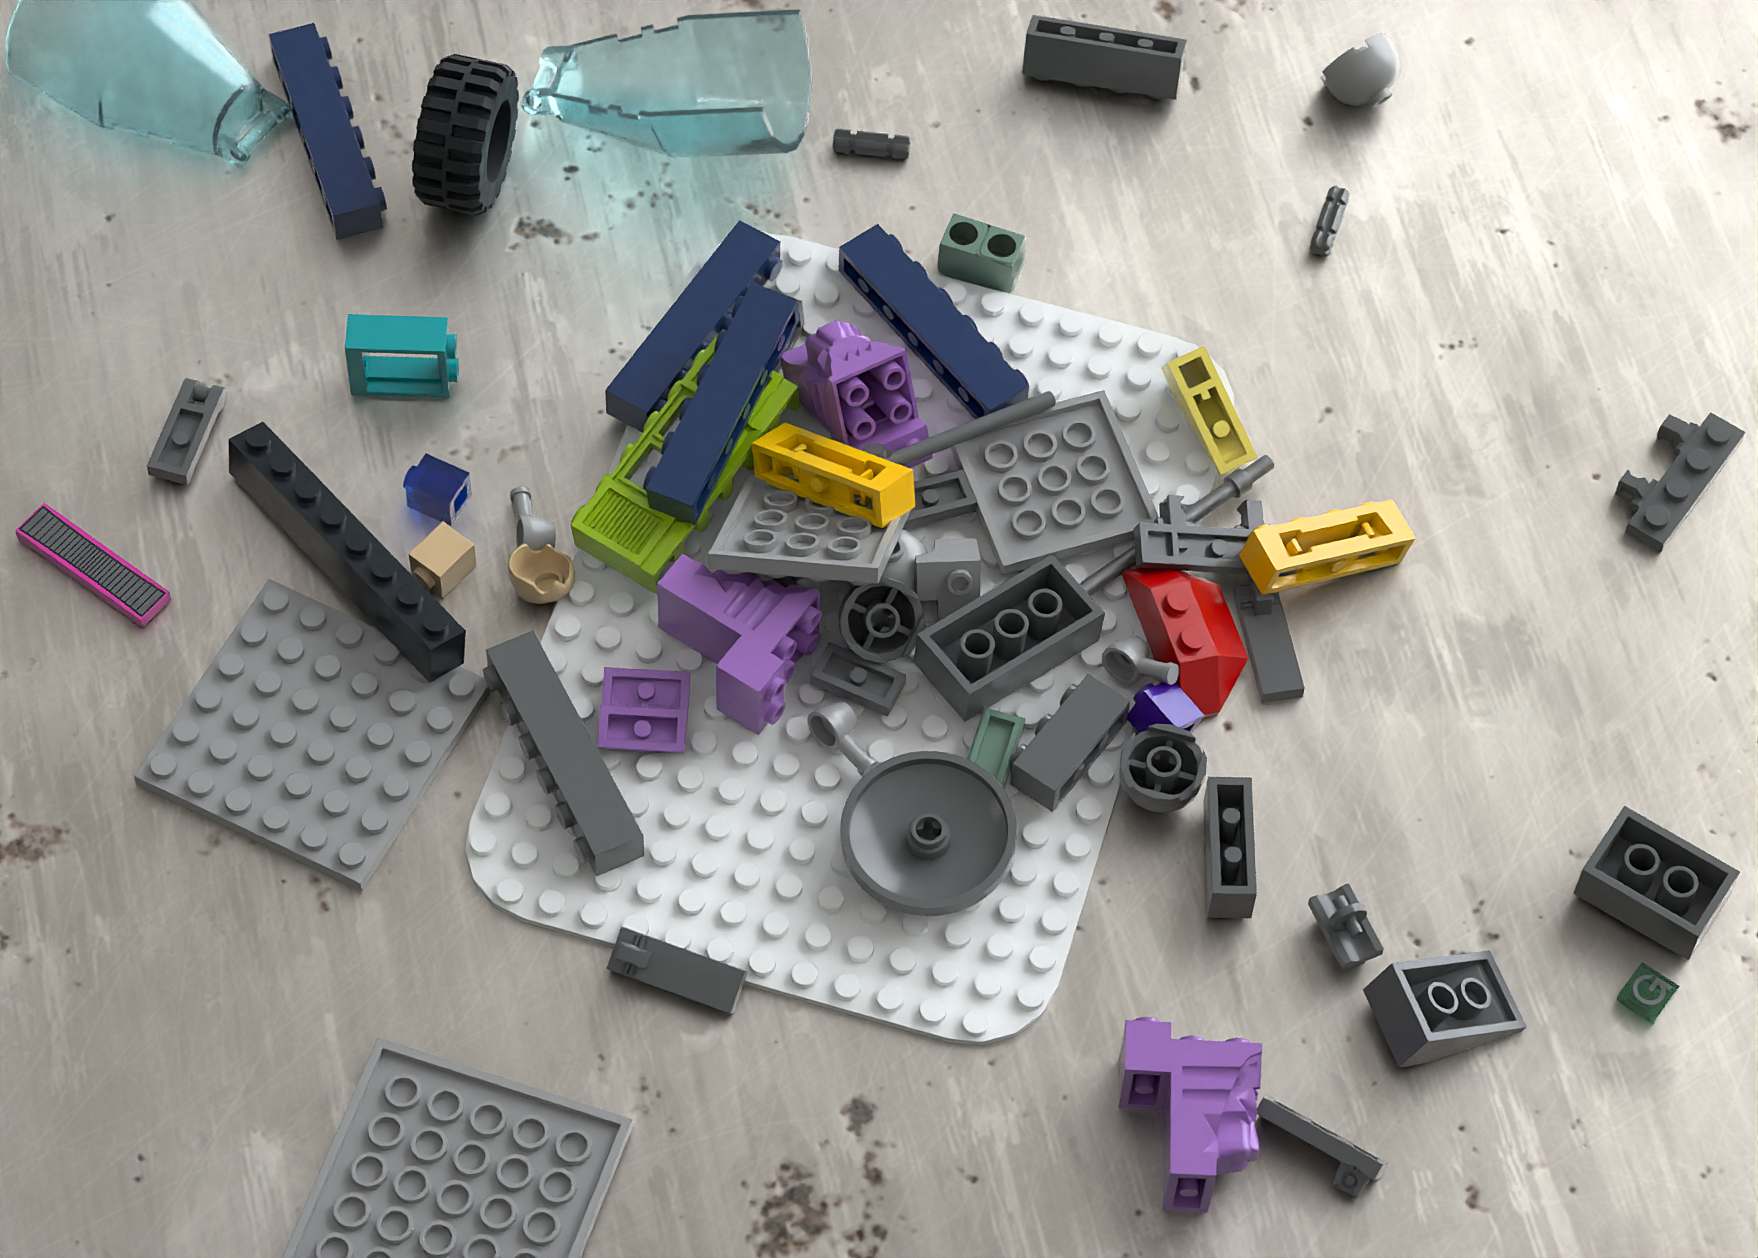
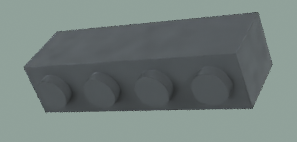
M1032 15L1026 32L1022 75L1033 76L1041 81L1058 80L1070 82L1078 87L1095 86L1107 88L1116 93L1132 92L1144 94L1158 100L1167 98L1176 100L1182 80L1187 39Z

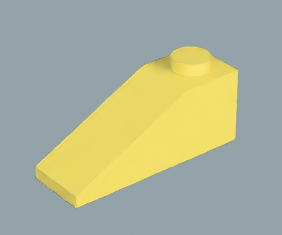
M1205 345L1161 367L1178 406L1219 475L1258 458Z

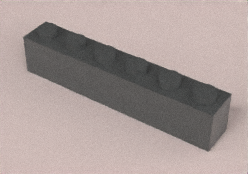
M532 630L486 649L487 667L483 668L486 683L491 692L499 691L503 699L500 702L503 715L509 726L517 725L521 733L518 736L521 749L527 760L535 759L539 770L536 771L539 783L546 795L553 793L558 803L555 805L557 817L564 829L571 827L576 837L573 840L574 848L582 864L589 862L595 875L599 876L643 857L644 835L534 631Z

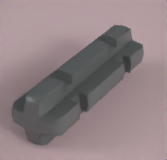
M838 128L833 136V150L835 152L849 153L850 149L855 150V154L886 157L888 153L892 154V158L907 159L910 153L911 141L910 137L894 134V138H888L889 134L857 130V134H851L849 129Z
M1337 186L1329 188L1326 202L1323 205L1316 230L1311 239L1310 251L1313 254L1326 257L1331 253L1333 241L1336 238L1343 218V212L1348 203L1350 194L1347 189Z

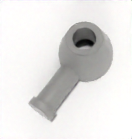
M519 486L512 489L510 499L514 503L517 519V548L527 544L532 551H538L543 549L546 544H550L554 549L556 543L554 523L533 516L529 488Z
M1136 635L1115 641L1102 653V663L1106 671L1113 678L1123 683H1132L1142 674L1160 679L1164 683L1172 685L1179 676V666L1171 662L1166 664L1148 659L1149 646L1142 638Z
M838 702L825 705L809 714L807 719L809 730L820 745L830 750L838 748L858 769L857 772L861 776H864L874 768L877 761L873 757H869L849 736L857 722L855 712L848 704Z

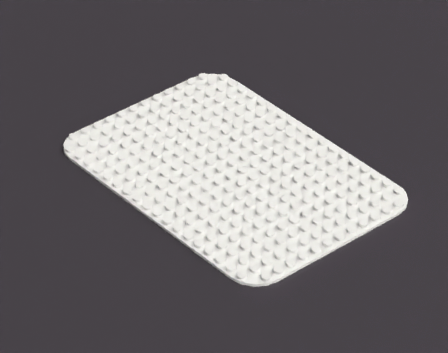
M763 232L781 241L780 259L783 260L782 269L773 282L768 281L764 287L801 300L803 303L805 324L793 348L805 344L806 339L816 333L819 327L835 320L839 321V323H852L862 332V336L869 338L870 342H883L893 347L902 346L906 350L918 415L927 425L929 437L975 420L838 271L839 249L787 235ZM721 243L700 256L685 278L679 296ZM927 272L928 278L937 288L941 287L947 291L953 305L963 315L966 314L973 319L978 332L988 342H993L999 347L1004 360L1014 370L1018 369L1024 374L1029 383L1028 399L1051 391L1057 403L1094 392L1105 391L1158 515L1159 503L1163 502L1167 495L1184 496L1181 501V510L1184 511L1212 491L1217 470L1178 406L1161 370V367L1166 363L1199 348L1197 345L1187 343L1174 336ZM1211 358L1234 406V393L1226 374ZM781 368V370L779 371V374H781L782 376H784L783 370H782V368ZM801 403L796 412L785 407L780 414L781 424L786 422L831 439V434ZM679 417L664 437H666L670 431H676L680 423ZM627 425L608 474L611 475L619 465L621 454L626 446L631 442L636 443L643 434L642 432ZM951 448L932 454L933 459L910 468L913 470L914 481L959 470ZM654 449L630 481L643 488L647 472L652 466H658L663 455ZM743 466L738 469L732 477L733 492L729 499L723 501L717 497L708 509L710 520L707 528L702 533L693 529L685 539V555L696 562L703 563L709 569L708 553L749 475L755 476L754 466L750 470ZM793 473L786 476L789 479H795ZM977 511L905 530L922 541L928 552L934 549V540L976 538L981 560L980 596L1026 570L1023 569L1002 575ZM1203 518L1196 522L1194 526H1201ZM1134 539L1063 558L1059 562L1078 583H1081L1135 545ZM578 548L573 560L575 567L574 585L565 597L557 600L540 644L644 835V856L599 876L595 875L589 862L582 864L574 848L573 840L576 837L571 827L567 829L562 827L555 811V805L558 803L553 793L547 795L544 793L537 777L536 771L539 770L535 759L527 760L518 740V736L521 733L517 725L509 726L508 724L470 819L465 848L473 882L495 908L525 923L610 947L615 946L621 927H626L746 970L748 973L744 985L945 1042L983 1046L1016 1037L1040 1019L1058 989L1120 789L1121 751L1128 738L1135 732L1137 734V730L1127 720L1124 727L1053 812L1010 785L1011 767L1004 790L1012 803L1016 817L1017 838L1015 854L1004 879L986 898L969 908L946 915L920 916L900 912L883 905L867 894L854 880L848 870L841 848V818L849 794L863 776L857 772L858 769L838 748L834 750L827 749L815 740L808 727V716L814 710L825 705L838 702L848 704L855 712L857 722L849 736L869 757H873L877 761V764L874 766L876 767L890 758L918 751L946 752L967 759L982 712L964 722L913 662L915 648L904 657L880 663L906 674V684L888 717L810 684V675L829 642L852 651L840 634L838 620L842 599L851 589L848 581L827 580L815 582L805 577L798 581V585L807 589L814 588L820 592V611L822 616L819 621V633L821 634V639L810 655L804 654L796 663V670L784 689L786 707L783 714L774 725L768 723L763 731L757 735L717 710V664L658 628L657 594ZM670 560L659 573L660 579L674 564ZM709 569L711 573L716 571L715 569ZM756 573L764 581L773 580V578L765 574ZM1122 575L1091 596L1105 612L1098 642L989 707V709L1026 718L1018 747L1023 743L1027 746L1036 736L1035 730L1042 718L1048 713L1053 716L1060 708V700L1068 687L1072 684L1078 686L1087 674L1130 700L1129 712L1135 704L1133 701L1135 694L1142 687L1153 682L1154 678L1142 674L1132 683L1120 682L1106 671L1102 663V653L1115 641L1128 636H1139L1149 646ZM936 600L920 602L925 616V630L942 619L937 617ZM1149 647L1150 652L1148 659L1154 660L1153 654ZM604 667L690 672L689 708L684 754L598 749Z

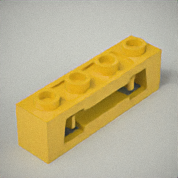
M786 422L752 442L755 477L766 481V484L781 490L791 491L805 499L809 497L811 501L826 507L833 506L836 511L852 517L864 518L869 520L872 525L884 528L891 520L915 507L913 470ZM793 473L794 478L797 480L799 479V482L791 480L786 476ZM854 494L861 496L859 502L862 505L872 501L873 510L856 505Z
M1392 499L1377 503L1368 501L1350 509L1341 511L1339 509H1332L1323 515L1309 518L1297 517L1287 523L1273 526L1269 524L1261 525L1249 534L1248 540L1239 556L1260 593L1265 595L1399 564L1414 542L1415 536ZM1375 553L1374 556L1358 559L1359 555ZM1298 569L1296 571L1297 574L1278 577L1280 573Z

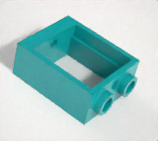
M348 314L345 355L351 395L450 398L451 382H458L459 358L456 357L457 335L449 334L448 317ZM370 353L437 355L438 358L370 356Z

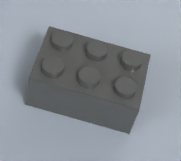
M1624 805L1583 867L1573 894L1689 960L1730 897L1740 871Z

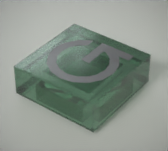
M1642 962L1619 992L1616 1000L1647 1021L1655 1024L1677 994L1680 986Z

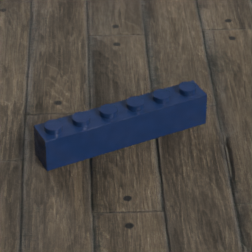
M315 23L269 34L272 60L336 240L383 228L381 211L387 210L385 196L382 188H374L372 180L376 179L374 166L370 156L363 158L361 150L365 149V144L360 127H352L350 120L354 119V114L349 97H341L339 90L343 89L342 79L338 67H330L328 60L332 59V53L327 37H319Z
M739 220L606 388V414L643 433L645 423L650 415L655 411L660 412L668 401L671 388L677 381H682L689 372L697 354L703 349L706 350L712 340L718 337L722 329L728 330L733 320L732 310L737 298L740 295L745 297L751 283L764 287L768 281L773 282L777 278L783 265V260L780 259L781 241Z
M876 224L839 247L838 271L974 419L1028 399L1029 383L1024 374L1018 369L1014 370L1004 360L999 347L993 342H988L978 332L973 319L966 314L963 315L953 305L952 299L946 290L941 287L937 288L928 278L924 267L918 261L913 262L894 235H888L879 224Z
M751 283L745 297L740 295L737 298L732 310L733 320L728 330L722 329L715 342V355L711 363H705L702 366L697 378L698 388L693 398L687 397L680 410V423L676 431H670L665 437L661 449L663 456L657 467L652 466L649 469L644 480L643 489L647 493L649 508L687 523H692L693 525H696L800 320L797 299Z

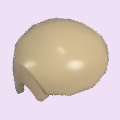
M523 544L510 554L508 561L510 581L517 595L529 603L545 604L560 600L566 596L574 585L575 567L567 554L554 550L550 544H546L543 549L538 551H532L527 544Z

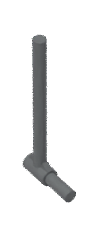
M1047 391L893 452L880 443L868 444L863 447L862 451L904 466L1054 407L1056 400L1053 393Z

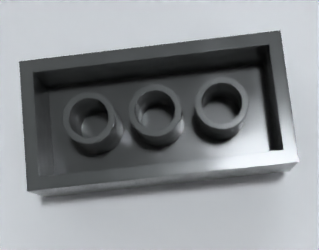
M1051 554L918 633L913 662L963 721L966 722L982 712L984 707L989 708L1098 642L1105 612L1059 560Z

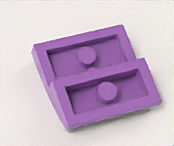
M604 667L598 749L684 754L689 708L690 672Z

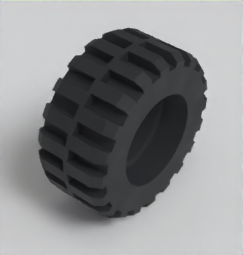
M458 54L444 57L440 60V64L436 65L433 77L429 79L426 95L422 100V109L417 121V133L413 145L412 185L415 188L414 193L423 204L473 215L483 214L489 211L495 204V198L499 196L502 182H504L507 174L513 140H515L516 120L518 119V78L508 65Z

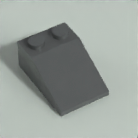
M1490 950L1391 963L1363 989L1398 1067L1432 1063L1522 1032L1527 1028Z

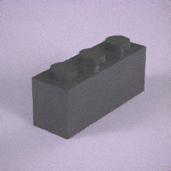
M1089 674L1085 676L1078 686L1075 684L1070 685L1060 700V708L1053 716L1049 713L1046 714L1035 730L1036 736L1027 746L1023 743L1014 752L1009 763L1012 766L1010 785L1053 812L1127 723L1130 700Z
M1208 777L1203 800L1207 917L1252 918L1257 896L1252 777Z

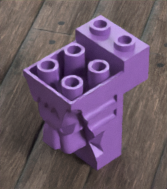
M835 320L819 327L816 333L806 339L805 344L782 354L780 361L784 379L798 386L800 403L831 434L832 440L861 451L868 444L880 443L893 452L929 438L927 425L918 415L907 353L902 346L893 347L883 342H870L869 338L862 336V332L852 323H839V321ZM929 455L917 461L904 465V467H915L921 463L933 459V456Z
M682 554L657 583L658 628L717 664V710L759 735L768 723L774 725L783 714L786 707L784 689L796 670V663L804 654L810 655L821 639V634L819 633V621L822 616L820 611V592L814 588L807 589L794 584H789L785 588L775 580H762L756 573L728 574L723 570H716L711 573L703 563L696 562Z
M1153 1017L1126 1020L1119 1056L1118 1108L1163 1110L1162 1210L1208 1212L1216 1176L1218 1174L1241 1172L1247 1167L1248 1162L1257 1159L1259 1141L1254 1122L1257 1114V1095L1261 1084L1262 1043H1251L1243 1038H1231L1226 1041H1206L1199 1036H1184L1180 1039H1171V1022H1160Z

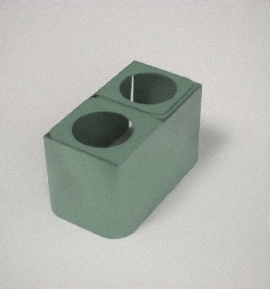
M953 213L939 244L938 271L945 276L967 283L1010 293L1015 289L1027 262L1026 236ZM952 240H962L971 244L959 245ZM988 249L994 250V251H997V252H1000V253H1003V254H1006V255H1009V256H1008V257H997V256H994L993 254H991Z

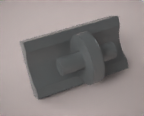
M1349 883L1340 886L1330 893L1315 895L1309 898L1308 906L1342 970L1364 964L1367 960L1383 954L1384 948L1367 918V911L1364 905L1357 900Z

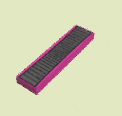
M45 503L15 530L17 539L142 628L171 600L168 590Z

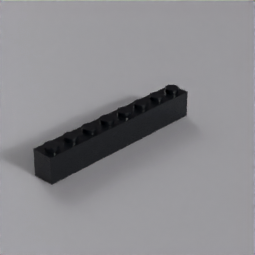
M263 421L228 439L229 473L429 683L464 664L466 630Z

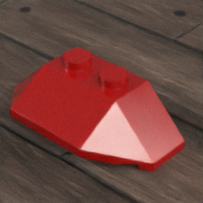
M1136 568L1124 571L1122 573L1123 580L1154 660L1166 664L1171 662L1179 666V676L1175 683L1204 714L1203 718L1218 715L1248 660L1247 653L1220 585L1185 571L1174 569Z

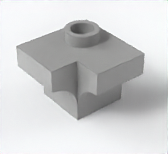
M976 538L934 540V549L931 552L915 555L916 595L919 601L936 600L938 619L947 617L980 597L981 560Z

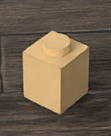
M442 521L409 553L411 574L427 591L431 590L443 599L476 567L474 543Z

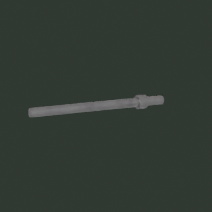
M1263 455L1245 469L1238 468L1227 475L1222 485L1184 510L1186 522L1195 524L1232 497L1239 498L1252 489V483L1274 469L1275 466L1272 459L1268 455ZM1135 545L1079 584L1090 596L1095 594L1122 575L1124 571L1136 565Z

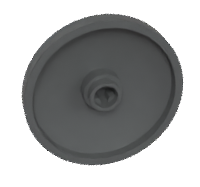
M910 752L880 763L866 773L854 786L842 812L841 848L845 863L854 880L867 894L878 902L894 910L912 915H946L975 905L986 898L1002 882L1015 854L1017 838L1016 817L1012 803L1003 787L988 771L978 764L946 752Z

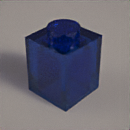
M425 453L417 466L413 465L410 467L403 481V487L406 490L407 506L440 522L444 521L449 526L453 525L472 496L470 472Z

